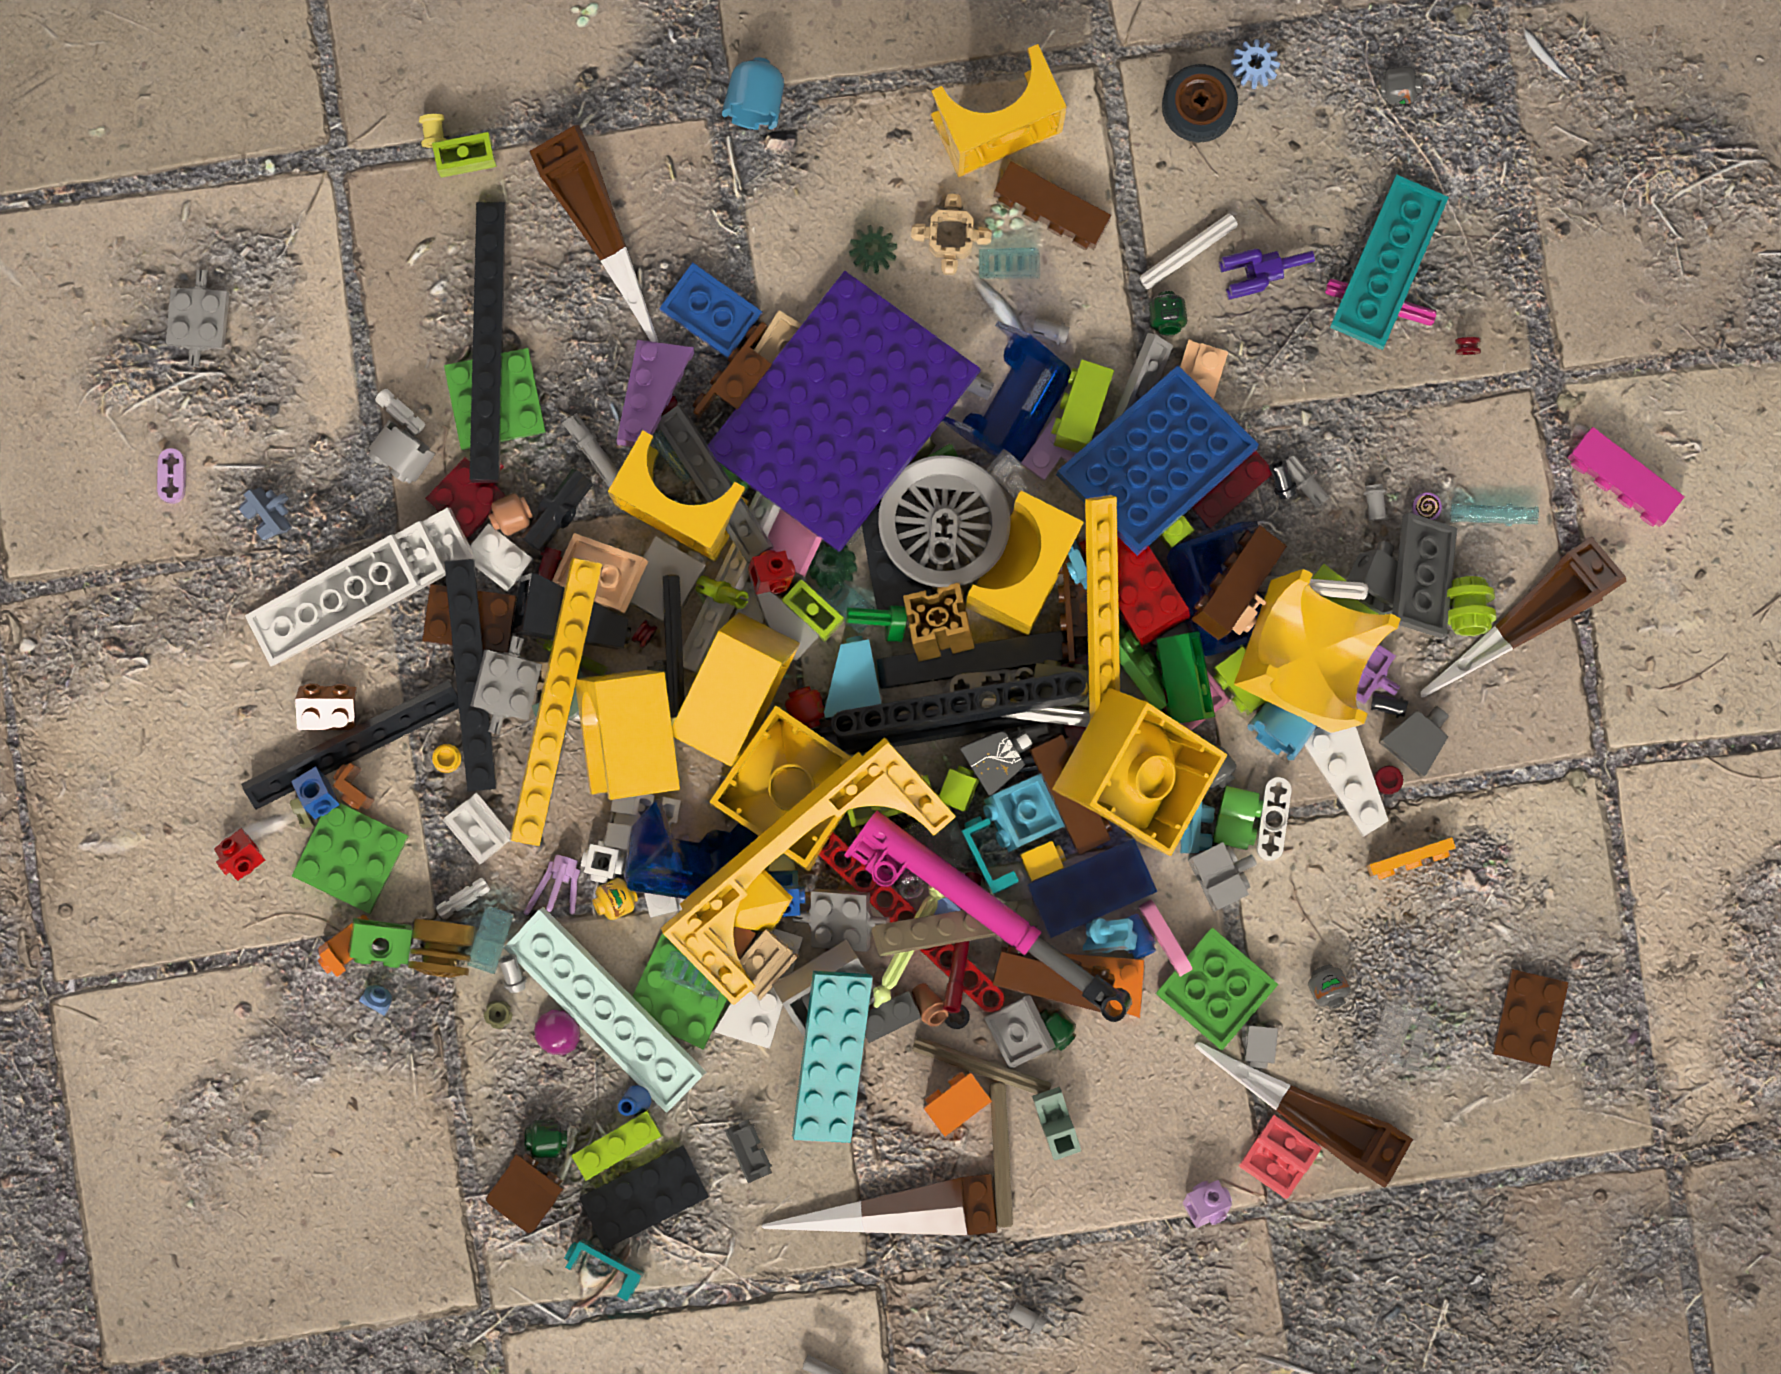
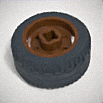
M1206 64L1190 65L1175 73L1167 83L1162 98V113L1169 128L1180 138L1197 143L1208 142L1223 135L1231 126L1238 108L1237 90L1229 76L1222 70ZM1196 100H1199L1201 103L1204 104V106L1200 107V105L1196 103Z

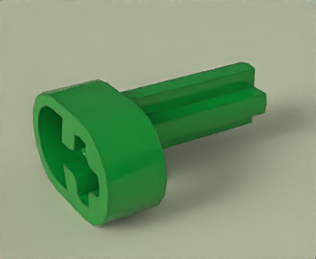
M890 605L888 610L847 607L846 623L885 626L886 641L902 642L907 620L905 606Z

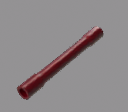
M975 872L965 873L968 878L979 886L981 885L982 876ZM970 941L959 942L954 945L950 976L946 985L943 1010L947 1012H960Z

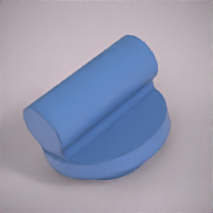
M372 985L365 989L359 1002L385 1016L390 1008L392 996L384 987Z

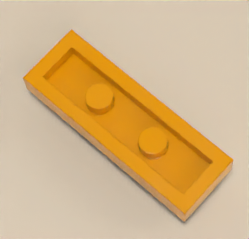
M1451 837L1367 865L1370 877L1378 875L1380 880L1395 875L1394 869L1404 865L1406 871L1423 866L1421 860L1431 856L1434 862L1450 857L1449 851L1456 847Z

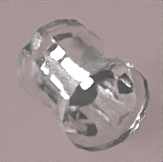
M906 868L901 874L903 878L899 877L893 885L898 889L902 897L906 899L917 898L923 891V881Z

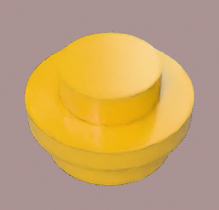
M451 744L438 746L432 756L434 766L444 773L455 771L460 766L462 760L458 748Z

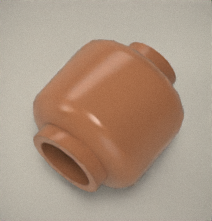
M515 493L494 501L491 505L493 513L488 515L494 530L501 529L502 533L507 536L527 528L530 525L529 519L533 517L524 496L520 498Z

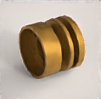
M415 919L412 938L423 941L425 944L424 948L410 949V953L423 955L422 962L409 961L408 968L432 976L448 978L462 975L469 976L470 969L457 967V961H471L470 956L459 953V947L473 945L475 926Z

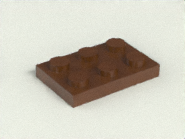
M430 584L422 642L453 646L447 586ZM478 591L483 650L501 653L509 651L517 598L515 595Z
M1511 969L1492 1054L1550 1068L1569 982Z

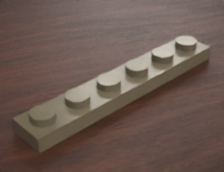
M1032 898L1004 903L1027 920L1031 926L1037 928L1040 925ZM964 910L875 925L871 929L879 957L998 936Z

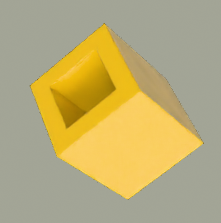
M1053 841L1020 854L1030 882L1063 869L1062 862L1066 861L1061 846H1054Z

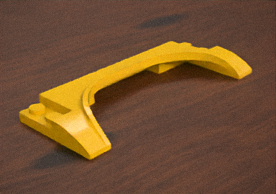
M883 738L865 755H862L860 752L856 753L680 903L682 910L660 928L662 933L733 1005L756 987L743 969L734 945L733 928L739 903L748 895L746 890L753 880L808 831L830 816L835 815L839 818L848 809L862 806H885L905 812L923 824L933 836L956 817L929 784L910 766L886 738Z

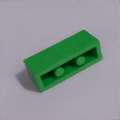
M1200 632L1157 639L1156 655L1161 662L1163 671L1161 682L1167 693L1168 716L1178 723L1215 717Z

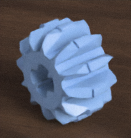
M1258 39L1254 40L1253 47L1245 41L1242 45L1243 50L1236 49L1234 52L1238 59L1231 61V66L1238 68L1233 72V76L1235 78L1243 76L1240 83L1242 86L1246 85L1248 80L1251 81L1252 89H1256L1258 81L1263 87H1266L1268 85L1267 78L1274 80L1277 76L1274 70L1280 67V63L1274 61L1278 55L1277 51L1268 53L1270 44L1266 43L1261 48L1259 47L1260 42ZM1252 59H1255V63L1257 61L1261 62L1259 69H1255V66L1253 68L1249 66Z

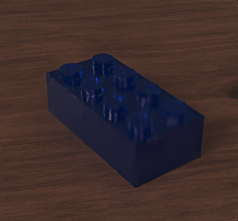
M1131 839L1027 885V889L1049 939L1158 892L1135 839Z

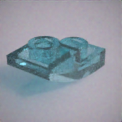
M486 906L470 954L471 961H468L467 966L495 974L499 964L498 960L501 957L512 924L513 914Z

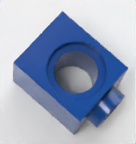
M317 767L291 781L303 808L314 819L328 814L333 808L340 805L328 778Z

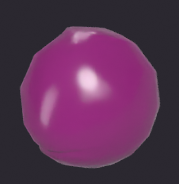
M550 1010L542 1014L535 1023V1040L544 1051L551 1055L564 1056L573 1051L580 1041V1026L565 1011Z

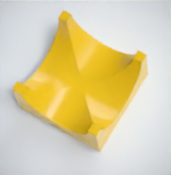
M1039 44L1027 48L1031 70L1024 73L1027 83L1026 90L1015 103L1003 110L992 113L973 112L956 104L947 95L943 86L931 90L938 107V111L931 113V118L958 178L1062 133L1067 106Z
M642 430L608 490L612 501L617 508L716 562L730 537L726 527L745 491V487L734 482L732 487L723 496L703 505H685L669 499L654 484V466L660 452L650 446L653 436ZM742 498V499L744 500V502L746 503V505L748 506L749 501L746 500V499H744V498Z
M1301 569L1271 580L1264 598L1266 604L1262 605L1234 685L1302 717L1330 733L1362 725L1365 723L1368 713L1358 709L1356 704L1357 688L1362 672L1379 643L1389 633L1398 628L1401 618L1393 614H1368L1340 606L1315 592L1309 585L1313 573Z
M775 706L716 791L710 803L723 814H726L757 836H760L852 757ZM845 813L839 818L833 815L820 822L783 854L809 872Z

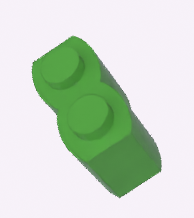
M1230 786L1224 787L1212 843L1220 844L1223 842L1225 846L1247 850L1248 845L1254 846L1257 829L1253 828L1255 817L1260 818L1264 803L1263 800H1259L1260 793Z

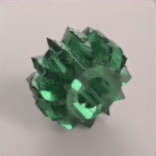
M868 225L867 235L859 229L857 236L860 240H850V245L855 248L849 251V256L857 257L853 262L855 267L864 263L863 273H867L870 266L874 267V273L879 274V265L888 270L890 265L887 260H896V255L890 251L897 249V243H888L892 240L893 234L890 232L882 236L884 231L882 226H879L877 233H873L872 225ZM873 244L878 245V251L880 252H874L873 255H869V250L866 248H872Z
M822 543V550L816 551L809 566L811 579L816 580L820 588L827 585L828 589L832 591L835 585H839L840 588L844 589V581L853 582L852 573L857 572L855 554L849 551L847 545L838 552L833 547H827L826 544Z

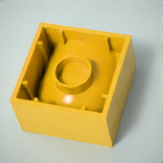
M1020 490L1010 516V534L1006 548L998 562L985 575L980 577L976 585H972L967 596L966 608L1022 636H1029L1060 575L1058 572L1074 541H1077L1084 522Z
M738 612L718 631L672 726L673 737L732 767L756 735L800 643Z
M635 670L576 679L575 687L590 794L607 792L608 799L613 800L680 790L665 673Z
M1109 688L1052 790L1127 831L1125 835L1132 840L1171 856L1227 754L1148 702Z

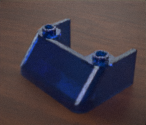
M997 321L995 326L1010 338L1004 349L1003 358L1011 370L984 416L973 412L968 414L962 423L945 416L942 422L967 441L1011 465H1019L1029 453L1067 387L1071 370L1066 363L1030 333Z
M1257 521L1233 524L1176 545L1168 553L1167 562L1176 590L1189 608L1190 618L1186 619L1190 633L1200 632L1204 656H1213L1241 648L1242 646H1248L1254 626L1247 633L1243 631L1241 635L1231 630L1226 636L1217 640L1195 623L1192 617L1197 611L1194 608L1197 601L1203 594L1208 595L1212 589L1208 586L1218 572L1222 574L1221 564H1223L1232 551H1237L1234 535L1258 527Z
M656 799L632 826L630 831L624 874L627 887L631 891L686 899L758 838V836L738 823L731 832L721 830L708 832L699 843L674 839L662 802Z

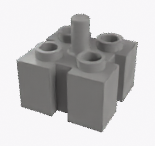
M652 794L613 799L611 811L616 812V815L614 816V823H608L604 846L671 858L675 835L669 834L671 822L677 823L681 800L654 796Z
M1222 842L1188 860L1213 912L1249 895L1247 889L1250 888V884L1243 871L1257 865L1253 855L1238 861L1231 846L1225 847Z

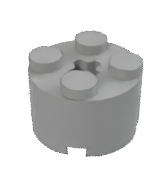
M388 420L370 445V452L367 456L379 465L390 466L392 468L390 473L400 481H406L409 484L412 481L416 482L436 453L430 451V448L410 432L405 429L400 431L396 428L398 424Z

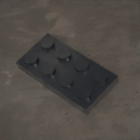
M912 494L901 497L903 500L916 506L915 497ZM880 500L861 524L876 609L888 610L890 605L905 606L903 598L905 595L926 591L927 596H931L932 589L931 586L922 584L907 576L889 558L879 533L878 515L881 504ZM899 505L897 506L895 516L918 518V515ZM895 523L896 533L900 534L920 528V525ZM922 534L899 540V542L906 551L922 538ZM922 544L909 555L917 563H920L925 553L924 545Z
M682 1145L580 1196L579 1199L605 1250L709 1198V1195L685 1146Z

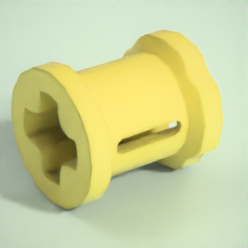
M427 114L419 117V123L423 126L424 140L421 141L422 147L433 148L432 143L447 140L443 137L442 122L445 120L443 114Z

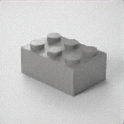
M848 940L843 941L772 984L780 1001L803 1037H805L813 971L868 974ZM873 981L871 986L869 1005L872 1004L875 1000L873 992L875 985Z

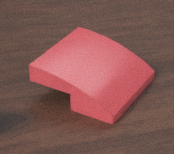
M1273 1115L1239 1164V1167L1283 1198L1288 1199L1322 1148Z

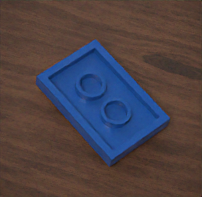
M693 262L659 308L665 315L726 358H729L731 353L740 346L748 331L763 314L757 307Z

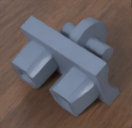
M259 487L255 490L249 489L243 494L246 499L240 505L239 510L247 519H253L259 514L263 522L255 529L262 540H268L278 534L287 533L292 528L284 517L289 513L284 506V503L289 499L285 493L277 496L272 489L265 493L262 487Z

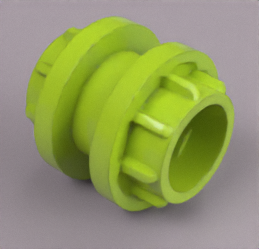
M1465 576L1452 580V586L1447 590V597H1450V605L1453 606V609L1448 611V625H1451L1455 634L1462 636H1475L1488 632L1492 628L1491 623L1497 618L1496 610L1487 606V603L1495 599V590L1489 586L1485 578L1479 576Z

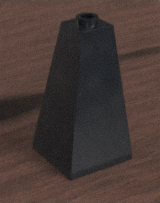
M534 573L520 577L512 634L554 640L565 588ZM593 602L584 644L612 649L624 648V645L629 643L631 636V627H628L629 619Z

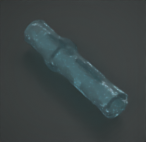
M1506 503V506L1451 504L1450 522L1505 523V526H1512V524L1538 525L1539 507L1512 506V503Z

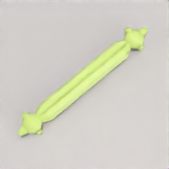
M929 885V896L923 900L914 918L934 915L938 907V900L945 898V896ZM914 951L897 953L893 956L882 977L881 986L873 989L874 1007L878 1008L882 1003L892 999L890 990L897 984Z

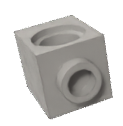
M1247 1026L1243 1060L1250 1061V1067L1267 1069L1268 1063H1275L1278 1028Z

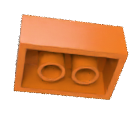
M961 1071L948 1081L950 1087L943 1093L937 1089L924 1099L927 1105L923 1109L944 1137L992 1102L970 1072L965 1075Z

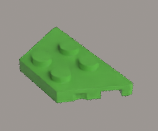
M1119 623V662L1149 703L1158 710H1161L1167 704L1160 672L1157 668L1158 663L1151 653H1146L1131 630H1128L1124 624Z

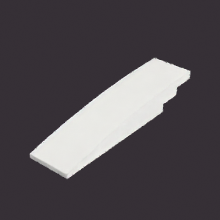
M446 508L424 521L416 522L395 535L391 534L250 612L245 617L270 666H274L446 576L445 561L473 558L475 560L476 557L451 508Z

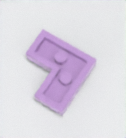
M1055 417L1050 421L1021 463L1023 467L1043 481H1045L1060 458L1068 462L1077 454L1053 445L1056 435L1051 434Z

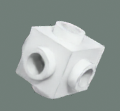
M599 840L598 845L590 844L589 850L585 849L582 856L581 866L585 867L584 873L591 875V881L607 883L608 879H614L616 874L621 875L625 859L620 857L621 851L616 850L614 847L604 846L605 841ZM602 857H606L609 860V865L606 868H601L598 864Z

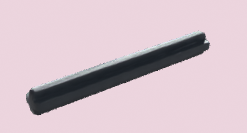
M669 574L663 576L667 696L670 718H676L685 701L679 575Z

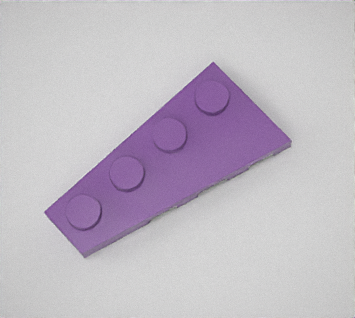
M637 340L617 435V445L633 447L642 430L653 436L661 420L666 405L668 406L677 383L680 382L688 361L694 355V347Z

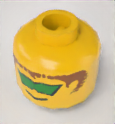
M617 877L599 885L595 891L596 898L592 900L598 915L604 914L606 918L615 920L632 912L638 898L631 882Z

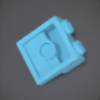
M1041 774L993 794L984 800L986 804L983 807L986 818H989V821H994L998 832H996L997 842L1002 848L1006 847L1008 852L1065 826Z

